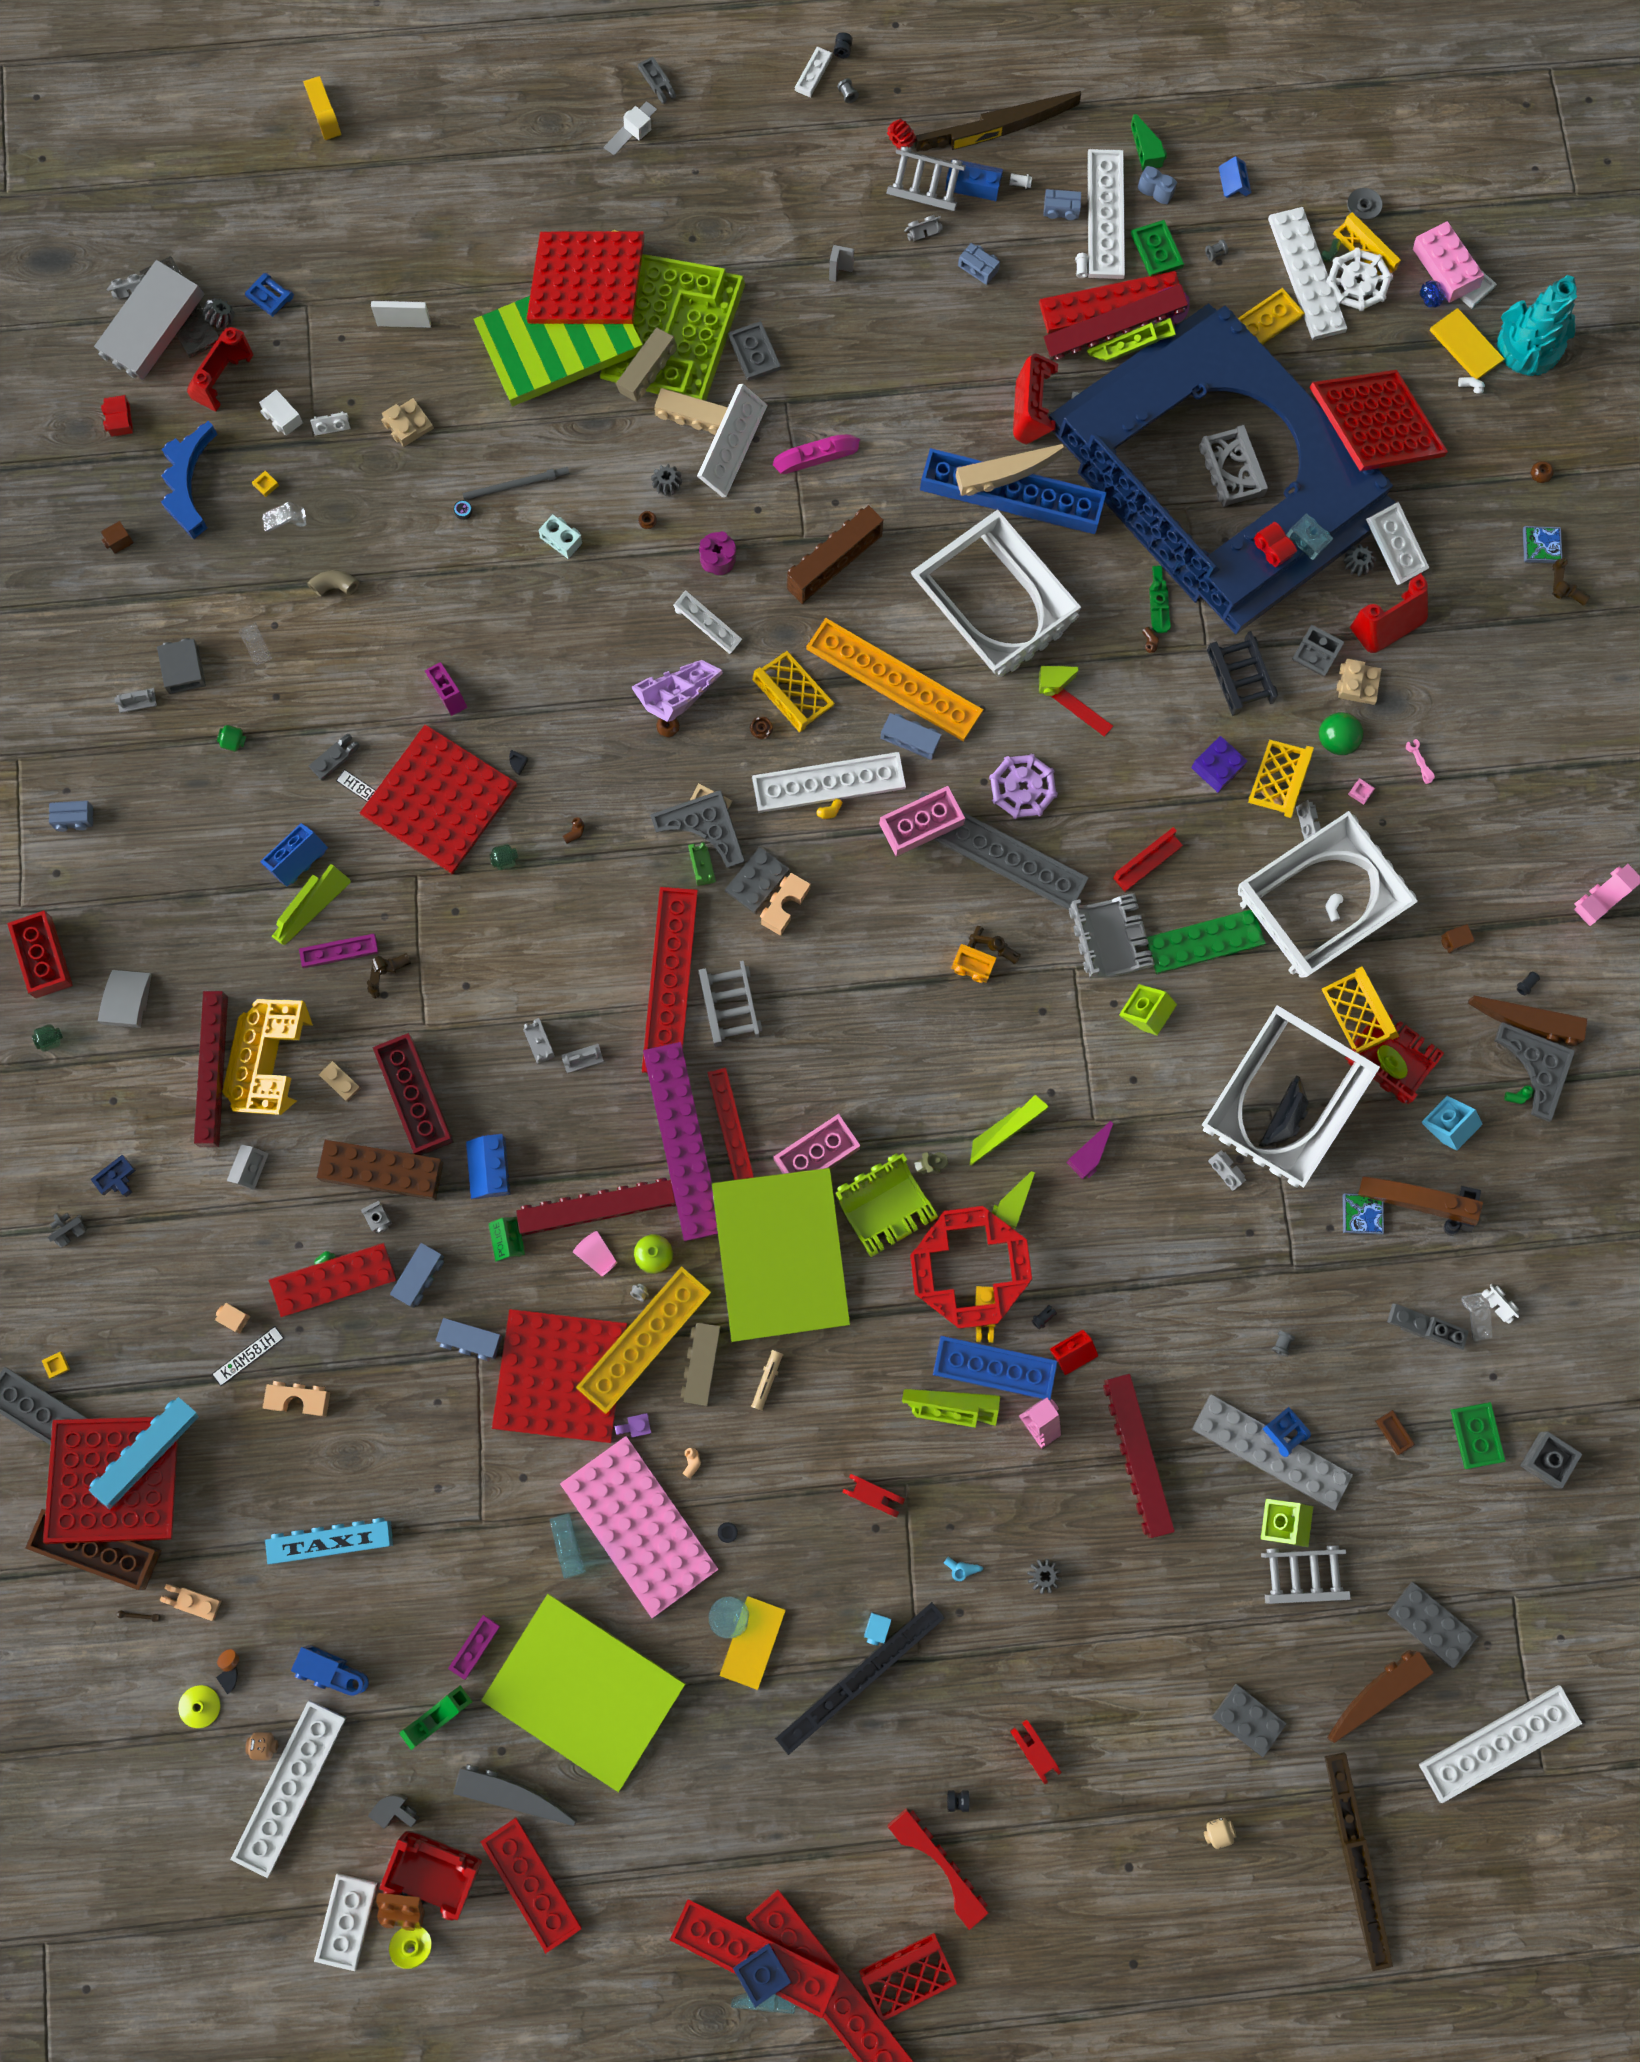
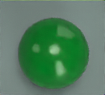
M1338 712L1331 714L1324 719L1319 728L1321 744L1327 751L1335 755H1348L1355 752L1363 740L1364 733L1360 721L1349 713Z

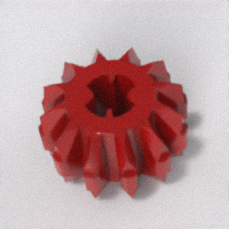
M897 119L887 128L889 140L893 142L897 149H901V146L911 148L916 142L914 130L902 119Z

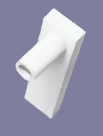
M686 590L673 605L677 614L686 616L729 654L732 653L742 640L741 637Z

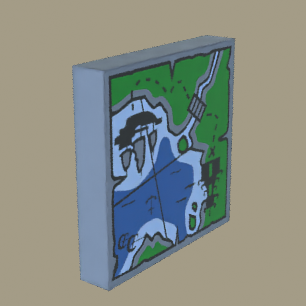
M1524 526V562L1555 563L1556 560L1562 559L1561 527Z
M1344 1193L1343 1233L1384 1234L1383 1202L1362 1197L1358 1194Z

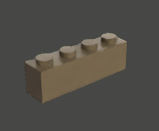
M658 328L653 331L616 382L620 394L635 402H638L645 395L646 389L655 381L657 374L665 367L670 356L676 352L677 344L674 336Z
M696 1323V1327H692L690 1339H694L693 1347L688 1348L687 1358L690 1359V1365L685 1367L684 1378L687 1379L686 1387L682 1386L680 1397L684 1399L683 1402L686 1404L708 1407L720 1326Z

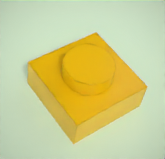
M266 471L252 482L253 486L265 497L279 486L278 482Z
M58 1352L42 1360L49 1379H53L70 1370L63 1352Z

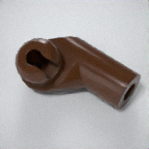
M574 818L572 820L571 832L563 835L566 844L582 836L585 826L581 818Z

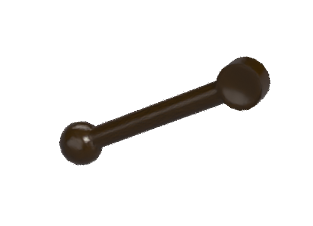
M122 1610L117 1612V1617L120 1619L130 1617L151 1619L153 1622L160 1620L159 1614L125 1613Z

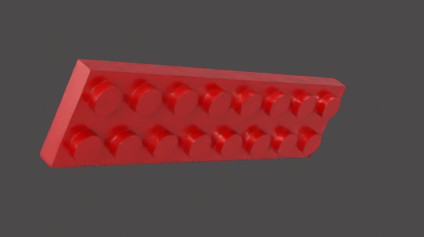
M1176 271L1042 298L1039 300V305L1047 333H1054L1156 294L1168 287L1179 285Z
M689 1899L670 1937V1941L736 1974L733 1970L735 1966L769 1943L792 1982L775 1995L820 2018H823L840 1978L839 1975Z

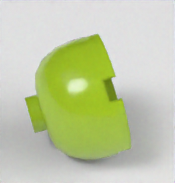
M650 1234L644 1236L635 1246V1262L646 1273L657 1274L663 1272L672 1262V1246L661 1235Z

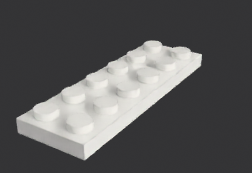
M744 384L738 385L697 475L698 478L721 497L727 496L767 408V404Z

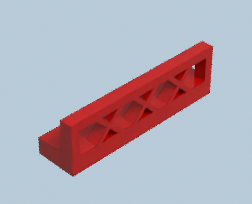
M1174 827L1115 873L1113 879L1124 892L1128 891L1182 848L1183 845L1175 837L1177 830Z

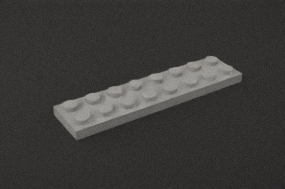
M1212 1394L1209 1395L1192 1428L1193 1431L1331 1510L1336 1509L1353 1476L1351 1473L1300 1444L1292 1450L1288 1457H1283L1279 1453L1277 1445L1263 1430L1266 1425ZM1284 1437V1440L1287 1443L1291 1440L1287 1437Z

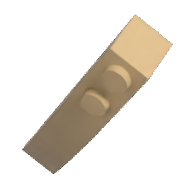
M1060 444L958 467L956 480L961 496H971L981 491L989 492L994 488L1025 478L1061 457L1064 446Z

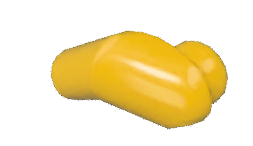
M835 799L831 806L818 808L817 816L822 819L834 818L843 802L840 799Z

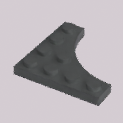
M721 790L650 814L656 833L668 830L692 832L709 841L717 849L727 868L745 862Z
M1502 1022L1494 1041L1508 1048L1522 1062L1529 1074L1533 1087L1531 1115L1549 1122L1553 1118L1575 1051Z

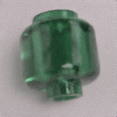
M509 844L494 847L489 854L493 868H497L499 871L514 867L516 865L515 860L519 859L516 848L512 849Z
M52 1024L36 1028L34 1035H31L36 1049H40L42 1052L59 1047L60 1039L63 1038L59 1027L55 1029Z

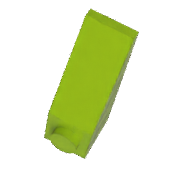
M1031 1171L999 1202L998 1206L994 1205L991 1213L1012 1229H1015L1035 1172Z

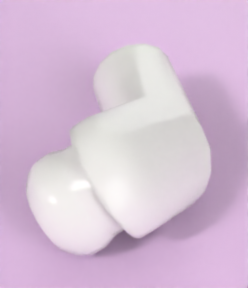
M1474 377L1459 378L1458 381L1459 387H1474V393L1477 394L1484 392V382Z
M1340 894L1331 895L1325 906L1331 922L1340 919L1337 912V907L1343 902V897Z

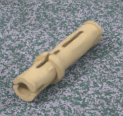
M774 1350L771 1351L767 1365L763 1368L764 1373L751 1407L763 1411L775 1375L779 1373L777 1370L784 1354ZM773 1362H774V1366H773V1368H772V1371H771V1374H770V1376H769V1379H767V1377H768V1375H769V1372H770V1369H771V1367H772V1364H773ZM767 1382L766 1387H765V1390H764L763 1395H762V1398L760 1399V1396H761V1393H762V1391H763L764 1385H765V1383Z

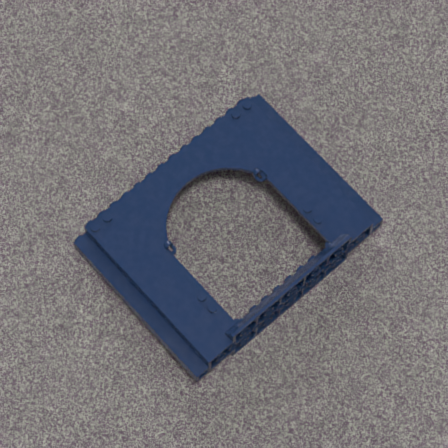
M1208 303L1175 326L1176 336L1158 340V342L1145 347L1049 414L1048 418L1050 421H1055V430L1052 432L1081 463L1077 473L1092 489L1106 492L1104 503L1195 603L1202 597L1235 634H1238L1345 554L1352 546L1357 545L1369 536L1372 531L1366 519L1396 502L1387 495L1393 487L1390 480L1378 468L1366 471L1358 469L1318 403L1294 380L1293 376L1282 367L1281 363L1270 354L1269 350L1258 341L1257 337L1252 335L1245 324L1241 323L1226 306L1216 310ZM1229 391L1250 396L1267 405L1281 417L1295 439L1299 455V468L1296 481L1292 482L1284 491L1286 499L1210 554L1194 542L1192 536L1185 532L1181 524L1169 514L1167 508L1157 501L1156 496L1151 494L1146 489L1144 483L1138 480L1132 470L1126 467L1116 456L1115 449L1190 395L1195 399H1201L1206 396L1207 392ZM1295 488L1294 492H1292L1291 494L1288 493L1290 490ZM1273 522L1281 526L1285 535L1293 542L1297 549V552L1291 558L1277 567L1267 561L1265 553L1256 547L1254 540L1259 531Z

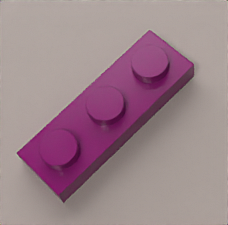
M483 1615L448 1669L466 1680L501 1626Z

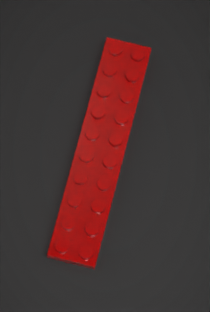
M660 887L644 1050L681 1042L683 1049L698 890ZM643 1054L642 1073H648Z
M779 1889L746 1916L747 1921L758 1935L840 1976L823 2018L857 2062H914Z

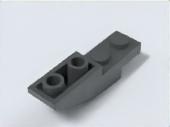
M1392 1304L1387 1323L1400 1327L1401 1330L1461 1350H1464L1469 1332L1438 1318L1428 1317L1398 1304Z

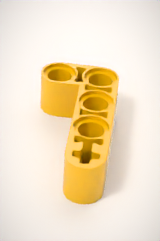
M320 76L303 81L324 139L328 140L340 136L341 131Z

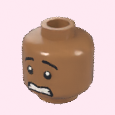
M255 1732L246 1741V1754L249 1755L251 1760L267 1761L272 1758L273 1753L278 1751V1740H275L274 1735L270 1732Z

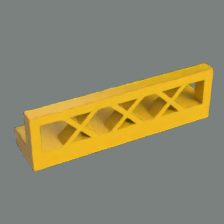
M1353 212L1347 216L1344 224L1333 233L1350 252L1355 250L1353 242H1358L1362 245L1360 250L1376 255L1381 254L1390 273L1397 269L1401 261ZM1346 229L1350 233V237H1344L1340 232ZM1360 258V261H1361V262H1364V263H1367V264H1371V263H1372V261H1368L1367 259Z

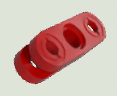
M849 1475V1478L857 1484L854 1491L843 1489L842 1493L893 1517H898L899 1512L888 1507L890 1500H893L903 1505L904 1498L855 1475Z
M1026 1719L1022 1722V1725L1028 1732L1027 1735L1021 1737L1016 1728H1013L1010 1732L1044 1785H1046L1048 1781L1045 1773L1053 1769L1059 1776L1062 1772Z

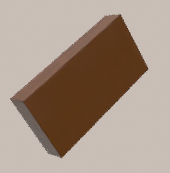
M1393 1410L1375 1420L1397 1455L1402 1454L1415 1445Z

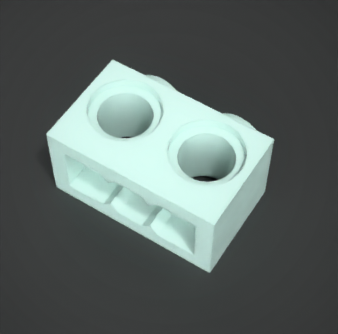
M553 514L539 529L540 538L567 559L582 544L580 532L575 528L571 529L561 517L557 518ZM552 529H559L556 532H551ZM567 539H572L569 543L565 542Z

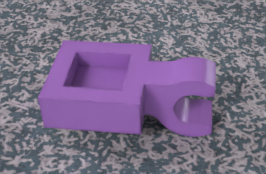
M647 1413L628 1417L629 1424L615 1426L616 1435L631 1432V1437L633 1438L651 1434Z

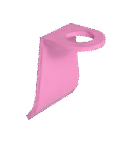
M597 1231L585 1237L573 1250L574 1254L601 1276H604L617 1264V1261Z

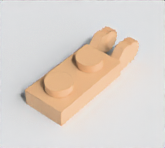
M166 1584L165 1589L167 1591L179 1593L177 1601L167 1596H161V1602L214 1621L221 1600L184 1587L179 1588Z

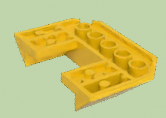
M257 999L247 1013L243 1012L238 1017L222 1092L229 1099L230 1107L234 1112L282 1115L297 1100L288 1097L291 1078L272 1075L279 1041L300 1040L302 1026H313L304 1001Z

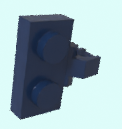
M121 1155L90 1180L102 1195H106L113 1189L114 1192L119 1190L122 1195L128 1197L133 1192L127 1185L129 1182L127 1177L136 1170L126 1157Z

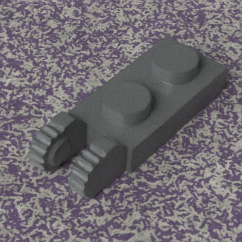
M653 56L638 64V69L654 93H657L659 100L663 104L666 103V96L662 92L664 89L667 90L671 99L676 98L670 81Z
M349 733L340 738L338 743L336 742L309 765V768L321 781L346 762L359 748L360 744L353 742L347 747L346 751L343 749L352 739Z

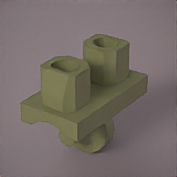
M926 1152L922 1154V1159L914 1161L917 1173L937 1175L941 1173L940 1169L947 1166L948 1157L941 1152L935 1154Z

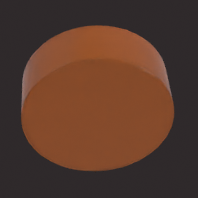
M232 1649L224 1651L218 1658V1667L225 1672L234 1669L239 1662V1655Z

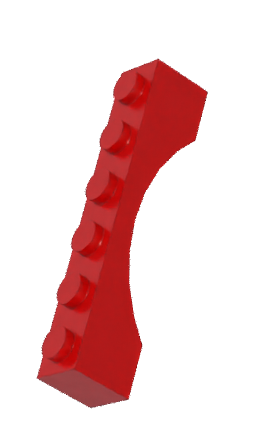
M905 1809L887 1825L901 1845L910 1846L924 1852L933 1858L943 1869L952 1887L955 1913L969 1930L972 1929L988 1914L986 1909L988 1904L981 1895L975 1896L972 1892L974 1889L973 1885L967 1878L963 1880L958 1873L961 1870L954 1861L948 1862L945 1858L947 1855L946 1851L940 1844L936 1846L931 1839L934 1836L927 1827L921 1828L918 1824L920 1819L913 1810L909 1812Z

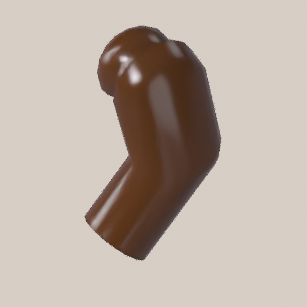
M1148 626L1142 631L1147 638L1145 649L1148 653H1154L1157 650L1159 639Z

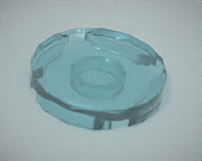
M723 1597L713 1604L709 1612V1624L717 1636L725 1639L736 1638L747 1629L749 1611L740 1599Z

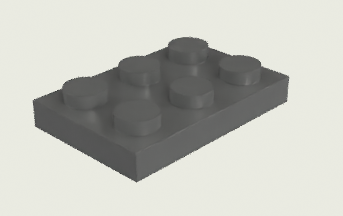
M761 321L728 333V338L747 382L781 370L780 363Z
M759 847L726 887L725 892L755 914L787 875L789 868Z
M1237 1684L1233 1686L1212 1716L1215 1721L1261 1757L1265 1756L1286 1726L1283 1720Z

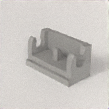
M535 1019L534 1023L530 1025L524 1024L523 1030L537 1064L554 1058L555 1055L540 1019Z

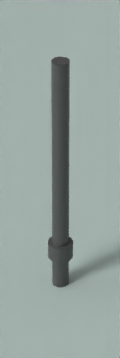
M568 467L556 470L553 468L548 469L544 473L462 493L463 498L468 500L547 479L549 481L555 480L556 477L570 474Z

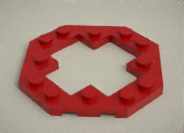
M984 1206L944 1211L910 1255L915 1295L959 1329L999 1324L1033 1280L1028 1240ZM985 1226L988 1245L1008 1244L1012 1281L993 1284L995 1304L957 1308L954 1289L935 1291L931 1253L950 1251L947 1231Z

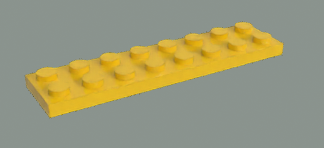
M681 1266L576 1388L607 1414L711 1292Z

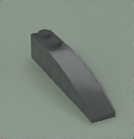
M471 1764L460 1768L453 1793L455 1795L572 1826L576 1824L577 1819L561 1806L523 1784L498 1776L499 1772L489 1769L486 1772L479 1771L478 1766Z

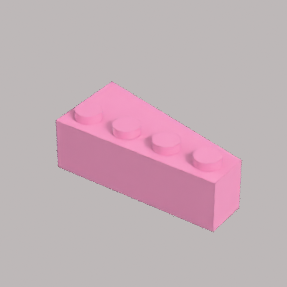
M1048 1398L1037 1402L1019 1415L1041 1449L1061 1436L1060 1419L1057 1412L1059 1408L1052 1399L1048 1400Z

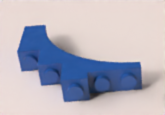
M209 421L200 425L195 432L186 436L181 443L175 438L161 449L166 458L173 464L172 467L166 469L161 475L165 483L173 491L167 494L161 503L166 511L193 539L207 529L206 524L194 506L192 476L200 454L206 445L217 435L214 426Z

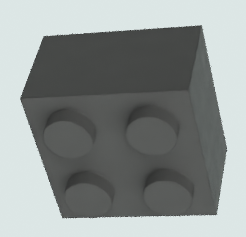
M1548 1431L1539 1432L1520 1466L1554 1489L1563 1488L1582 1453Z

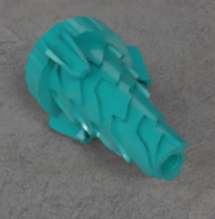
M1566 275L1559 281H1555L1552 286L1549 285L1546 291L1541 292L1535 303L1530 305L1529 308H1527L1526 302L1521 300L1502 314L1503 324L1497 338V348L1508 368L1520 374L1533 376L1547 373L1558 363L1567 348V340L1575 336V315L1572 314V310L1575 306L1574 301L1577 298V287L1573 276Z

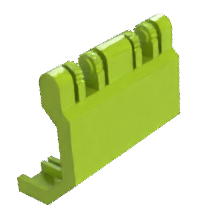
M904 1153L892 1155L888 1158L889 1162L884 1165L881 1163L871 1168L872 1172L867 1175L864 1173L854 1178L855 1182L850 1185L847 1183L837 1188L838 1192L835 1194L844 1215L870 1257L878 1254L877 1248L880 1252L884 1250L882 1242L877 1237L879 1234L884 1233L888 1243L893 1245L895 1244L893 1237L898 1242L912 1234L911 1229L914 1232L918 1230L911 1215L917 1213L924 1225L929 1224L927 1218L930 1222L938 1218L932 1205L913 1178Z

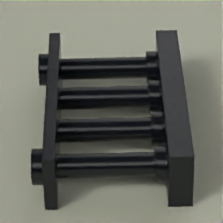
M1252 631L1247 633L1244 642L1222 648L1219 647L1216 641L1210 643L1207 649L1208 656L1232 716L1238 715L1244 704L1266 697L1269 703L1273 704L1278 696L1277 688L1271 682L1258 649V640L1253 636ZM1248 648L1251 658L1229 665L1225 663L1224 655ZM1255 665L1258 674L1236 681L1232 680L1230 676L1231 671ZM1261 681L1264 691L1245 697L1238 696L1237 688Z

